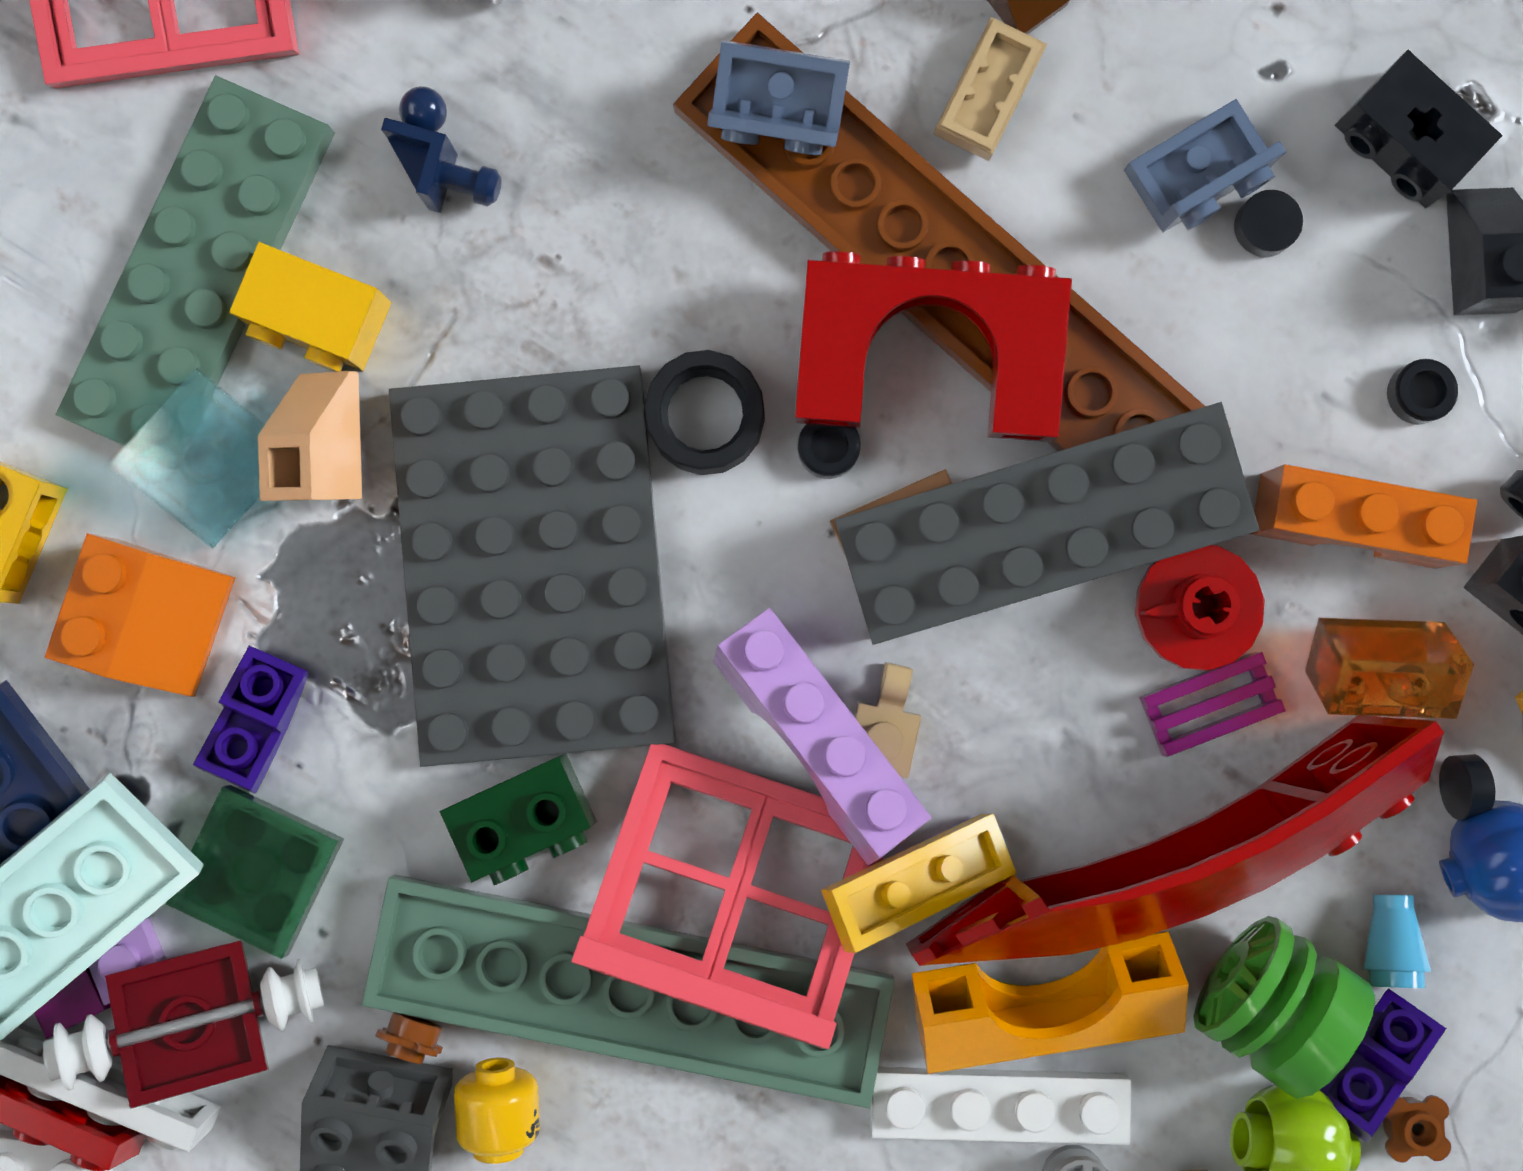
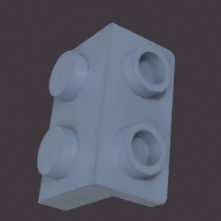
M723 40L720 48L713 108L709 112L707 126L721 128V139L726 141L756 145L759 144L760 135L785 139L784 149L802 154L821 155L823 145L836 147L850 61Z
M1235 99L1132 160L1125 167L1124 172L1162 233L1181 222L1187 230H1190L1221 210L1217 200L1234 190L1243 198L1271 181L1275 175L1270 168L1286 153V150L1280 141L1267 148L1238 100Z

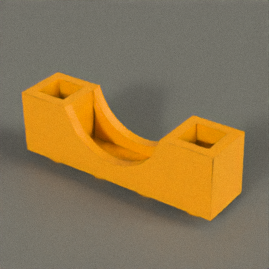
M1169 932L1152 934L1140 939L1102 947L1096 956L1080 970L1065 978L1040 985L1021 986L999 982L986 975L976 963L912 973L916 1023L928 1074L1185 1033L1189 984Z

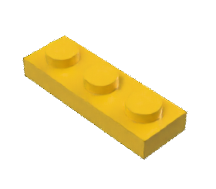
M994 813L980 814L821 889L844 952L857 953L1016 874V870Z

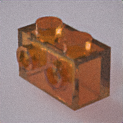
M1318 618L1305 672L1328 715L1457 719L1474 663L1445 622Z

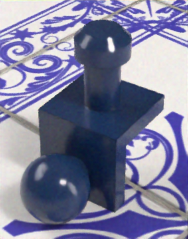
M425 86L414 87L408 90L403 95L399 104V115L402 122L384 118L381 130L387 137L415 187L416 193L426 207L431 211L441 213L448 189L473 196L474 203L488 207L496 202L502 184L498 171L486 166H482L477 171L455 165L458 156L456 150L446 134L437 132L443 126L447 117V108L442 96L432 88Z

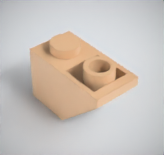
M340 371L298 375L258 434L260 501L362 499L358 372Z

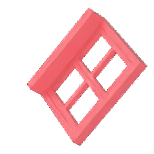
M29 0L44 81L46 85L55 89L299 55L290 0H255L258 23L184 34H180L174 0H148L155 38L77 48L68 0Z
M651 744L584 935H580L571 962L575 965L821 1049H829L837 1024L834 1022L854 953L844 952L829 911L752 886L751 883L772 818L848 843L850 841L828 814L826 804L821 796L665 744ZM671 783L751 810L730 877L649 851ZM852 846L842 879L882 861L884 856L867 865ZM643 864L725 891L702 961L620 933ZM746 898L828 925L806 996L724 969Z

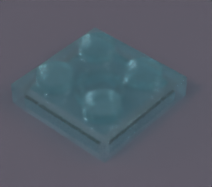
M196 368L108 466L213 549L260 497L258 434L265 424L201 370Z

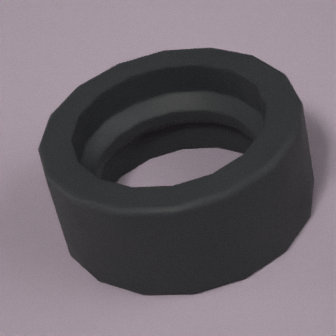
M712 350L685 352L664 364L650 382L644 402L646 429L659 453L678 469L698 475L724 473L744 462L758 445L765 422L762 390L752 372L733 356ZM709 376L723 380L735 390L741 401L743 417L739 430L728 443L717 449L699 450L688 447L676 438L669 426L668 407L671 397L680 385L693 378Z

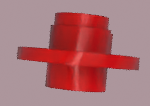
M1210 545L1156 561L1149 566L1137 588L1135 616L1143 639L1160 658L1182 669L1209 671L1234 663L1253 646L1263 626L1265 599L1256 574L1240 556L1218 545Z

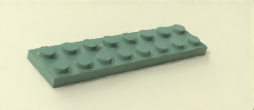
M392 875L388 878L361 1006L868 1109L871 1107L895 983L893 975L850 967L834 1022L837 1024L829 1049H821L575 965L571 961L580 935H584L591 914L399 875ZM627 921L623 922L620 931L621 934L700 961L703 959L709 940L707 937ZM732 943L724 969L806 996L817 960Z

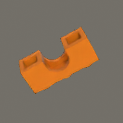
M1284 464L1260 474L1254 509L1260 531L1250 533V535L1309 546L1335 544L1373 550L1374 558L1434 569L1467 564L1477 500Z

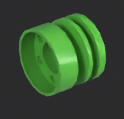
M1267 916L1254 922L1243 931L1226 949L1210 972L1197 999L1193 1015L1195 1028L1208 1038L1216 1042L1221 1041L1222 1048L1239 1058L1249 1055L1253 1070L1285 1093L1299 1099L1313 1095L1326 1086L1350 1061L1364 1039L1372 1019L1375 994L1370 983L1336 959L1327 956L1316 959L1317 953L1311 941L1305 937L1293 935L1292 928L1280 919Z

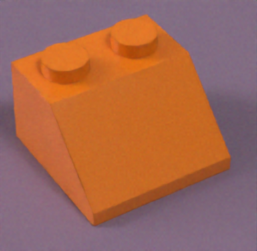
M87 533L44 658L105 678L195 697L236 577L122 540Z

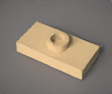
M991 17L935 128L934 135L990 161L1047 44Z

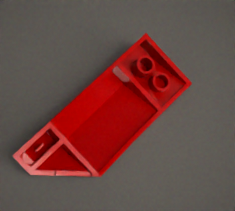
M1358 715L1260 786L1208 816L1144 845L1082 866L1019 880L1016 876L1012 875L972 896L906 943V946L919 966L1073 955L1140 939L1205 917L1266 890L1326 854L1336 856L1344 853L1361 840L1363 835L1360 830L1378 817L1381 819L1393 817L1408 808L1415 799L1411 793L1429 781L1444 731L1433 720Z

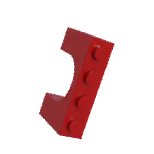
M841 251L824 252L822 254V261L808 260L795 410L797 423L860 428L866 357L875 335L887 321L903 311L921 306H937L951 309L969 319L982 333L990 349L993 367L987 438L1052 442L1059 438L1072 278L1055 277V268L1041 265L1018 266L1016 274L990 273V264L969 260L952 262L951 270L925 268L926 260L911 256L888 257L886 265L861 264L860 255Z

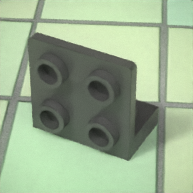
M328 1045L302 1101L300 1171H431L434 1135L452 1087L453 1069L426 1063L416 1064L399 1058Z

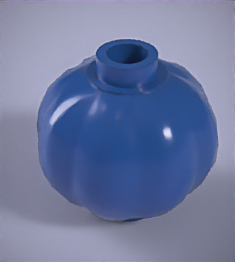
M1495 800L1491 810L1469 819L1456 821L1451 830L1450 858L1440 860L1439 865L1445 883L1454 898L1466 895L1469 900L1489 916L1503 921L1523 922V805L1511 801Z

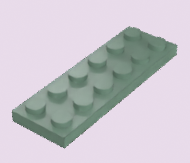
M217 75L214 76L55 415L166 465L179 469L246 325L230 314L229 311L258 241L281 250L335 134L328 124Z

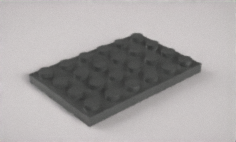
M640 365L389 389L420 767L675 743L648 434L644 412L643 379Z

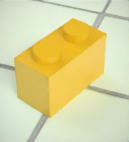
M258 241L229 313L248 325L245 333L247 337L262 344L282 350L285 341L307 349L304 359L330 371L340 372L344 364L364 371L392 302L378 288Z

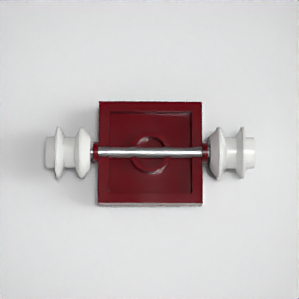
M240 940L106 975L115 1029L108 1031L106 1026L92 1014L86 1016L83 1031L69 1034L61 1023H57L54 1025V1038L43 1042L44 1063L49 1079L51 1081L62 1079L64 1087L69 1091L74 1088L76 1077L79 1073L91 1071L99 1082L104 1081L113 1064V1057L120 1056L130 1109L267 1071L269 1066L259 1017L264 1016L263 1009H265L268 1021L281 1032L285 1031L288 1016L302 1012L310 1023H314L312 1009L324 1006L317 968L304 971L301 959H297L294 973L279 977L272 967H267L260 982L262 994L260 996L259 990L253 991L244 945Z

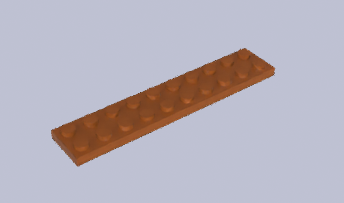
M758 12L731 40L732 42L803 53ZM720 53L673 103L674 113L831 251L855 253L861 256V264L886 265L887 258L891 256L918 257L926 260L925 268L951 270V265L954 261H980L991 265L990 273L1016 274L1017 267L1023 265L1045 266L847 90L845 91L836 147L823 145L821 155H809L784 149L785 139L760 135L759 144L756 145L726 141L721 139V128L707 126L709 112L713 108ZM1071 288L1059 438L1048 442L1054 449L1061 451L1205 407L1204 404ZM921 306L901 312L991 392L993 366L990 349L982 333L969 319L951 309L937 306Z

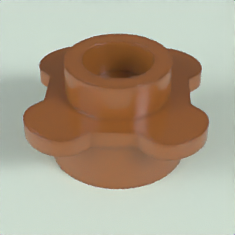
M393 1012L388 1027H383L382 1030L378 1029L375 1035L377 1038L389 1042L385 1051L387 1054L416 1064H422L425 1055L437 1057V1054H441L443 1049L442 1046L437 1044L442 1027L428 1020Z
M1428 1095L1423 1101L1414 1097L1399 1096L1383 1120V1128L1389 1138L1385 1143L1388 1155L1400 1163L1407 1162L1411 1157L1428 1156L1433 1161L1444 1160L1451 1151V1143L1445 1137L1444 1120L1449 1115V1107L1446 1102L1435 1095ZM1416 1123H1421L1422 1131L1419 1134H1413L1412 1127Z

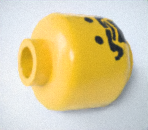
M502 1057L482 1060L476 1064L475 1071L463 1076L454 1088L456 1140L467 1152L473 1153V1157L477 1161L488 1164L513 1161L519 1158L524 1153V1148L531 1145L539 1135L540 1121L537 1080L527 1070L515 1067L513 1060Z

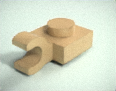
M885 662L877 704L857 702L855 718L900 777L908 779L921 721V715L903 711L913 669Z

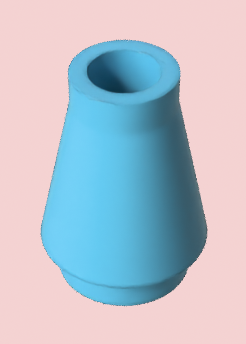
M1373 895V913L1363 970L1370 971V984L1373 987L1425 988V972H1432L1414 909L1413 895Z

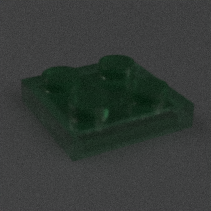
M232 785L222 786L191 850L204 864L198 876L166 902V905L283 959L290 954L344 838Z

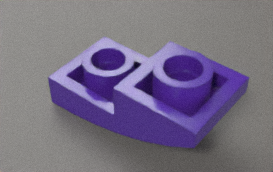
M249 645L218 701L223 706V709L193 765L202 771L256 794L288 729L309 673L304 669Z
M1389 988L1374 1007L1373 1016L1364 1039L1350 1061L1330 1083L1320 1089L1321 1092L1330 1098L1336 1110L1346 1119L1349 1131L1366 1143L1374 1135L1405 1087L1414 1078L1447 1029Z

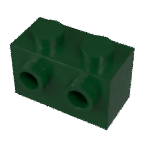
M566 753L439 811L471 883L489 875L493 885L500 884L527 871L529 867L525 858L548 848L552 858H556L588 842L583 831L597 823Z

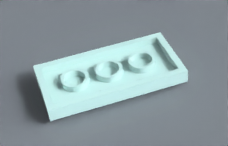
M111 773L107 774L0 864V1041L198 876L204 864Z

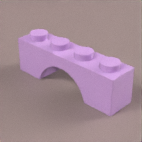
M768 608L717 645L713 660L714 664L749 710L765 720L793 751L821 793L828 814L867 865L880 859L932 818L771 608Z

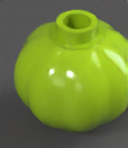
M1276 1085L1264 1088L1248 1100L1245 1111L1237 1113L1232 1122L1230 1133L1231 1153L1235 1163L1241 1166L1244 1171H1356L1360 1164L1361 1146L1358 1137L1349 1131L1346 1119L1336 1110L1330 1098L1320 1090L1313 1095L1296 1099Z

